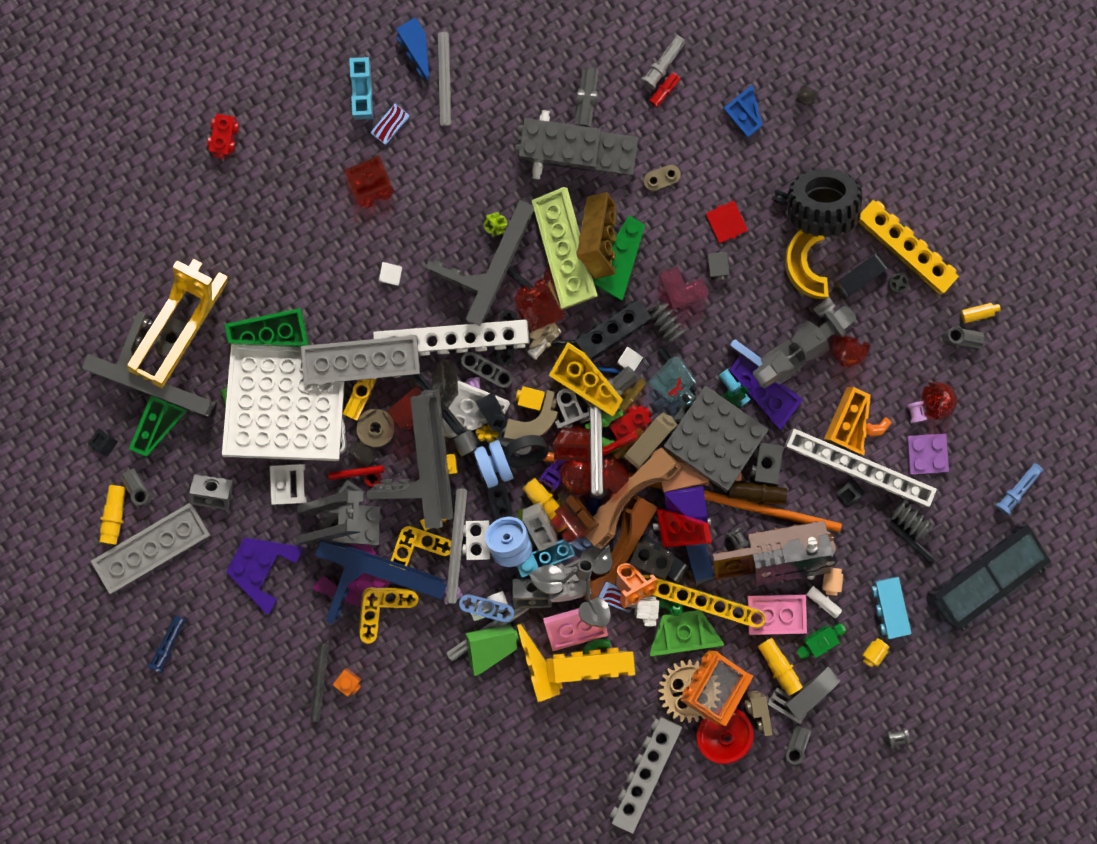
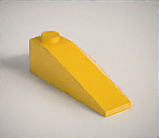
M517 624L538 702L559 695V689H563L562 683H551L548 681L547 661L522 624Z

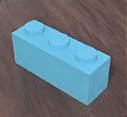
M899 577L873 581L874 586L871 589L873 597H877L878 601L876 612L878 617L881 616L882 624H880L882 635H885L887 639L910 635L911 629Z

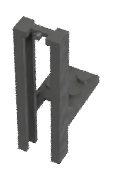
M519 200L486 274L463 276L462 271L453 267L449 270L440 261H428L425 268L429 273L477 294L466 317L467 323L480 326L481 323L485 322L533 216V205Z
M137 311L117 365L87 354L82 369L212 417L216 402L166 383L163 388L152 384V381L144 380L141 375L137 376L128 371L127 365L143 341L146 332L153 325L151 316Z
M424 390L419 396L410 398L420 479L417 481L400 479L399 482H392V479L381 480V483L373 485V488L367 491L368 499L422 498L425 528H441L443 526L442 519L451 520L454 517L439 390Z
M349 490L298 505L297 513L300 514L308 512V516H314L321 513H337L339 518L337 526L296 536V544L312 545L320 543L322 540L330 543L377 546L379 545L380 507L359 505L360 502H363V492Z

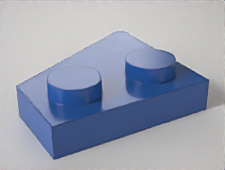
M752 85L723 108L747 138L763 125Z

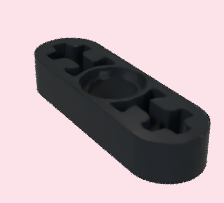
M506 310L500 316V322L506 321L503 318L507 317L508 314H511L514 321L518 320L516 313L512 310ZM507 330L505 332L510 333L514 337V332L512 330ZM510 345L512 350L508 349L507 353L511 358L507 359V362H503V359L500 358V355L504 354V350H497V361L499 364L508 366L513 362L514 345Z

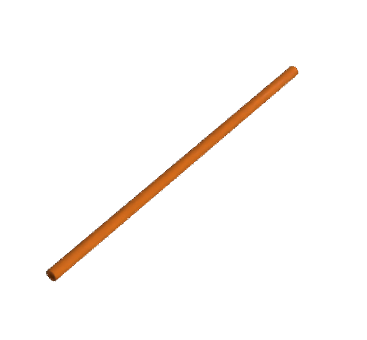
M548 452L543 461L554 463L557 459V454ZM571 458L573 463L568 467L591 472V462ZM602 465L603 475L626 480L635 474ZM661 482L649 485L650 487L663 490ZM704 490L705 500L802 524H809L813 521H825L827 530L838 533L841 531L842 523L764 504L759 505V503L747 502L746 500L727 498V495Z

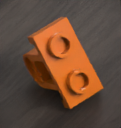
M624 563L618 566L616 585L621 591L620 604L626 608L630 605H635L646 596H651L656 591L657 578L652 574L647 581L633 565Z

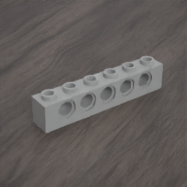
M662 716L653 721L651 726L653 732L650 737H646L642 746L645 749L642 755L638 754L634 764L637 765L635 771L630 772L626 782L629 784L626 790L622 789L618 797L620 803L618 807L614 806L610 814L613 825L632 834L634 833L682 729L681 725ZM663 733L666 735L664 743L656 741L658 734ZM656 751L658 758L655 761L649 760V752ZM648 769L650 771L649 777L641 778L639 776L640 771ZM638 786L642 789V793L639 796H634L631 793L632 788ZM627 804H631L634 807L633 812L629 814L623 811V807Z

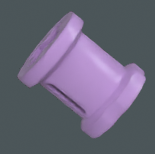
M923 401L906 405L910 410L911 423L927 420L922 406L924 404Z

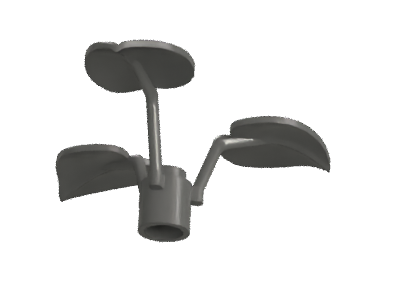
M606 544L602 549L594 546L585 550L580 557L577 569H573L564 579H562L563 572L561 569L554 565H545L530 573V579L534 586L541 592L550 595L560 593L563 589L562 583L567 582L574 574H576L578 579L586 580L588 602L580 605L579 617L584 623L591 626L603 628L608 625L610 621V608L602 598L597 597L591 601L590 577L592 572L602 575L610 571L612 556L609 544Z

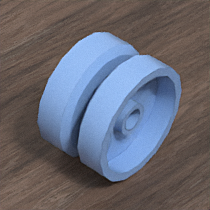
M499 440L489 443L491 456H488L483 446L474 449L478 469L482 478L485 479L488 488L498 485V479L495 474L499 472L504 482L514 479Z
M500 518L494 521L485 533V542L495 562L501 566H517L525 562L532 552V541L524 523L518 518Z

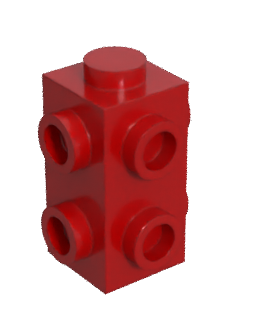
M216 113L215 118H212L211 130L213 131L212 137L208 138L207 148H209L211 154H214L213 157L225 159V157H231V153L235 152L236 142L234 137L235 134H238L240 127L235 117Z
M635 404L626 410L627 415L611 422L612 425L609 428L617 440L638 430L642 433L650 426L652 414L647 407L643 408L642 405L637 407Z

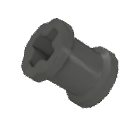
M740 527L725 535L734 545V550L748 545V541L742 535Z
M906 728L899 732H887L890 749L898 745H910V738Z

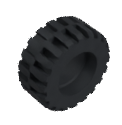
M817 168L814 171L808 170L804 174H800L790 184L787 213L792 224L797 229H802L803 233H811L816 237L819 235L824 237H830V235L839 236L842 232L846 233L850 228L852 229L860 220L862 189L854 177L851 178V175L848 173L844 174L841 170L836 169L835 171L831 170V168L822 170Z

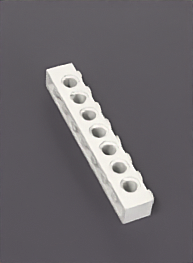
M527 320L481 323L480 326L465 324L373 332L374 339L417 335L419 356H428L430 352L437 351V354H449V350H456V353H466L468 349L475 348V351H487V347H494L495 350H504L506 346L514 345V348H525V344H530ZM507 330L514 332L512 340H505L504 333ZM487 332L495 334L493 341L487 342L485 340ZM469 333H474L476 336L475 341L471 344L467 343L466 336ZM450 335H455L457 338L456 343L453 345L447 343V338ZM436 336L437 344L433 347L429 346L428 339Z
M796 429L791 430L784 446L789 450L924 507H930L937 490Z

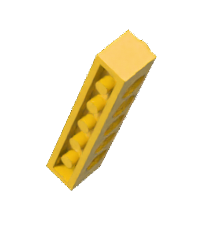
M872 200L861 212L858 223L939 295L944 294L959 277L956 274L957 270L949 264L946 265L938 253H932L925 241L922 239L918 240L913 236L914 232L907 226L903 227L899 223L898 217L886 212L885 206L881 202ZM875 217H882L884 224H876ZM890 229H895L898 232L897 238L890 236ZM904 242L912 244L911 251H907L904 248ZM919 254L926 257L927 261L925 264L919 262ZM933 267L940 269L941 275L939 277L933 274Z

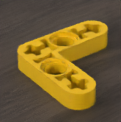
M407 526L400 532L391 561H394L396 558L398 561L405 562V565L408 566L414 546L442 556H448L451 549L443 553L440 547H436L437 550L432 548L436 544V538L440 539L438 542L440 544L448 542L449 547H451L452 541L424 530ZM409 529L414 534V538H410L408 543H412L411 548L405 544H400L401 540L405 542L406 536L404 532H408ZM426 535L430 536L433 540L432 545L429 547L422 544V538ZM401 547L408 550V556L404 559L400 558L397 554L398 549Z
M371 587L365 589L361 600L360 639L367 644L376 640L380 607L412 608L417 605L419 600L416 592L409 588ZM371 593H373L376 597L372 598L373 606H370V601L367 598L370 597ZM389 593L395 594V599L392 602L385 601V597ZM409 594H411L414 599H410V602H407L405 598H408ZM368 611L375 613L374 618L371 620L364 618ZM366 625H370L369 629H370V632H371L372 634H369V637L366 638V637H365V633H367V626H366Z

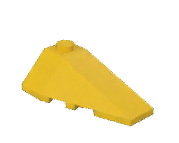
M567 343L549 376L606 413L614 416L623 399L587 355L575 346Z

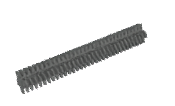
M319 644L321 646L318 649L320 650L318 651L320 652L318 653L319 656H317L319 657L317 658L319 663H316L318 664L316 665L318 670H316L317 673L315 674L317 675L315 676L317 677L314 680L316 681L314 682L316 687H313L315 688L313 689L315 694H313L314 697L312 698L314 699L312 700L314 701L311 704L313 705L311 706L313 711H310L312 712V716H310L312 718L310 719L315 722H320L324 682L326 679L325 670H327L328 646H330L328 644Z

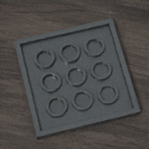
M704 386L663 446V449L727 492L769 429L707 386Z

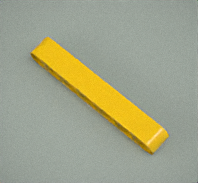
M645 574L642 576L649 579L650 575ZM656 577V591L652 594L654 596L756 628L763 626L765 623V614L759 609ZM661 584L669 586L670 591L668 594L660 593L659 587ZM679 590H686L688 592L686 600L678 598L677 593ZM700 595L704 596L707 600L704 606H699L696 603V598ZM721 601L725 604L723 612L715 610L714 604ZM736 607H740L744 611V615L741 618H736L733 615V610ZM755 613L762 615L763 620L759 624H755L751 620L752 615Z

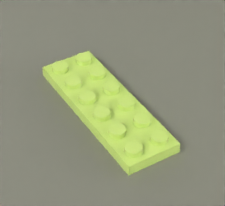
M562 187L532 200L561 308L566 309L597 297L591 273L581 260L577 258L576 251L579 245L580 231L568 188Z

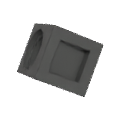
M727 252L707 254L709 279L714 278V281L725 280V277L730 275Z

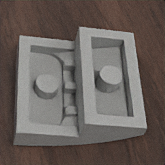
M580 559L565 565L562 562H558L554 566L561 569L563 572L562 579H564L573 569H577ZM574 574L567 582L562 583L563 589L560 593L549 594L551 602H561L586 596V580L582 581Z

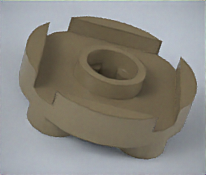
M370 409L359 417L357 435L364 444L371 447H381L391 441L395 434V423L387 412L380 409ZM373 423L381 425L379 433L371 432Z

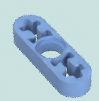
M471 594L464 595L459 601L460 608L465 612L502 622L511 621L515 614L511 605ZM471 598V602L476 604L477 599L481 600L478 612L474 611L475 606H470L469 609L465 608L466 605L463 604V600ZM488 602L492 605L493 610L491 613H483L481 609L483 603ZM496 605H500L499 610L509 608L508 612L511 613V616H507L506 619L503 618L501 613H497V617L493 616Z

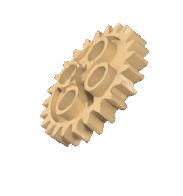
M681 660V666L678 667L675 663L673 664V671L667 668L669 675L662 674L666 680L665 682H659L663 686L662 689H658V692L663 693L659 700H665L662 707L668 706L667 713L669 714L673 711L674 719L679 715L681 722L685 717H687L688 723L691 722L693 717L698 722L700 713L688 705L685 708L678 707L677 702L683 697V694L673 697V693L682 692L689 686L693 673L699 669V661L692 665L691 660H688L687 665H685ZM717 675L710 676L705 685L706 689H703L701 692L706 695V701L700 704L709 710L710 707L717 708L713 703L714 701H720L716 697V694L721 693L720 690L716 689L720 683L713 681L717 678ZM675 679L682 680L683 686L680 689L673 688L672 683Z

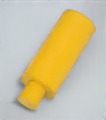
M992 303L964 309L961 310L962 321L965 324L993 317L996 312L1001 311L999 304L992 305Z

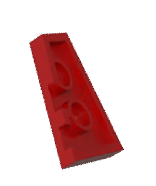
M663 508L656 509L663 547L708 544L712 542L709 523Z

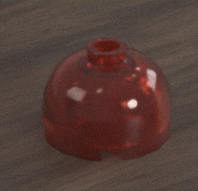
M834 335L831 351L834 358L840 361L841 366L851 368V365H858L867 358L871 345L865 341L861 344L854 337L845 335L843 338Z
M929 382V386H925L922 392V401L924 402L922 406H926L927 412H924L925 416L929 420H942L951 416L958 403L955 391L946 383Z
M584 455L574 456L575 459L567 460L563 464L559 477L563 486L569 492L576 495H584L591 492V459Z

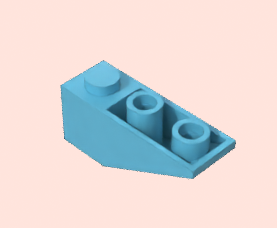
M565 538L558 541L556 545L542 551L536 550L531 552L529 558L517 565L521 577H525L542 566L554 565L573 557L575 553L569 539Z

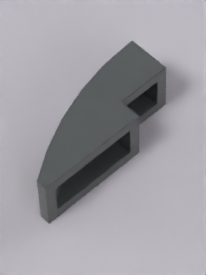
M827 666L784 704L799 720L820 702L840 680Z

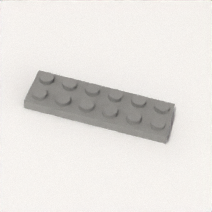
M417 335L301 346L304 385L420 374Z
M188 503L91 560V563L109 594H112L211 536L194 505Z

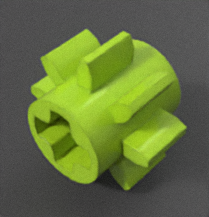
M499 212L486 215L487 220L484 222L486 232L492 233V237L504 234V229L507 227L505 216L499 215Z

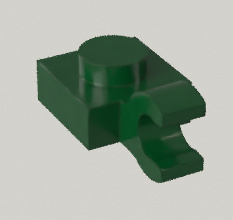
M742 386L734 394L729 390L721 397L737 408H740L742 405L740 401L746 397L745 394L749 390Z

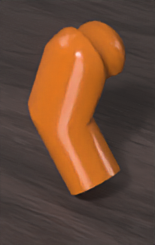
M885 417L879 425L867 423V435H883L892 422Z

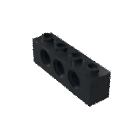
M639 300L628 302L619 313L617 311L613 312L604 323L600 321L592 327L593 330L590 332H583L578 335L575 347L584 352L591 361H594L650 324L652 317ZM630 317L633 322L625 323L623 318ZM614 327L617 332L611 334L607 331V328ZM597 337L601 340V343L594 344L591 339Z

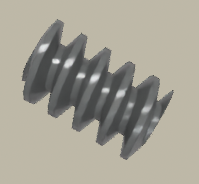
M660 302L647 312L649 314L653 313L651 321L657 320L654 326H661L658 333H665L662 339H669L668 344L680 337L685 332V329H678L681 322L674 323L677 316H670L673 309L666 310L669 303L662 304Z
M904 499L893 510L891 520L899 518L897 525L899 526L904 523L903 530L905 531L910 528L909 535L911 536L916 533L917 535L914 540L917 541L926 536L934 524L929 525L930 520H923L924 515H917L918 510H911L912 505H905L906 499Z

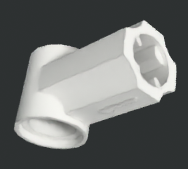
M503 591L487 597V599L508 604ZM481 601L477 602V604H471L469 607L475 606L474 611L478 612V606ZM486 602L482 604L481 609L483 613L489 614L492 612L493 607L490 603ZM496 605V610L493 615L509 610V608L499 610L498 608L500 607V605ZM471 613L474 621L485 618Z

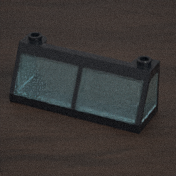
M1028 524L1017 525L1012 529L1013 534L1009 533L1006 535V538L955 576L941 583L942 585L939 587H934L927 592L955 630L959 631L961 629L963 631L971 626L970 622L1034 574L1037 572L1040 574L1048 568L1047 565L1051 560Z

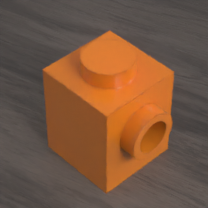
M345 668L333 686L348 697L351 693L353 695L356 694L361 687L359 682L362 679L348 668Z

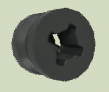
M899 273L888 280L887 286L893 294H900L908 288L909 281L904 274Z

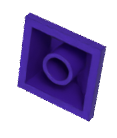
M703 486L665 492L666 510L708 523Z

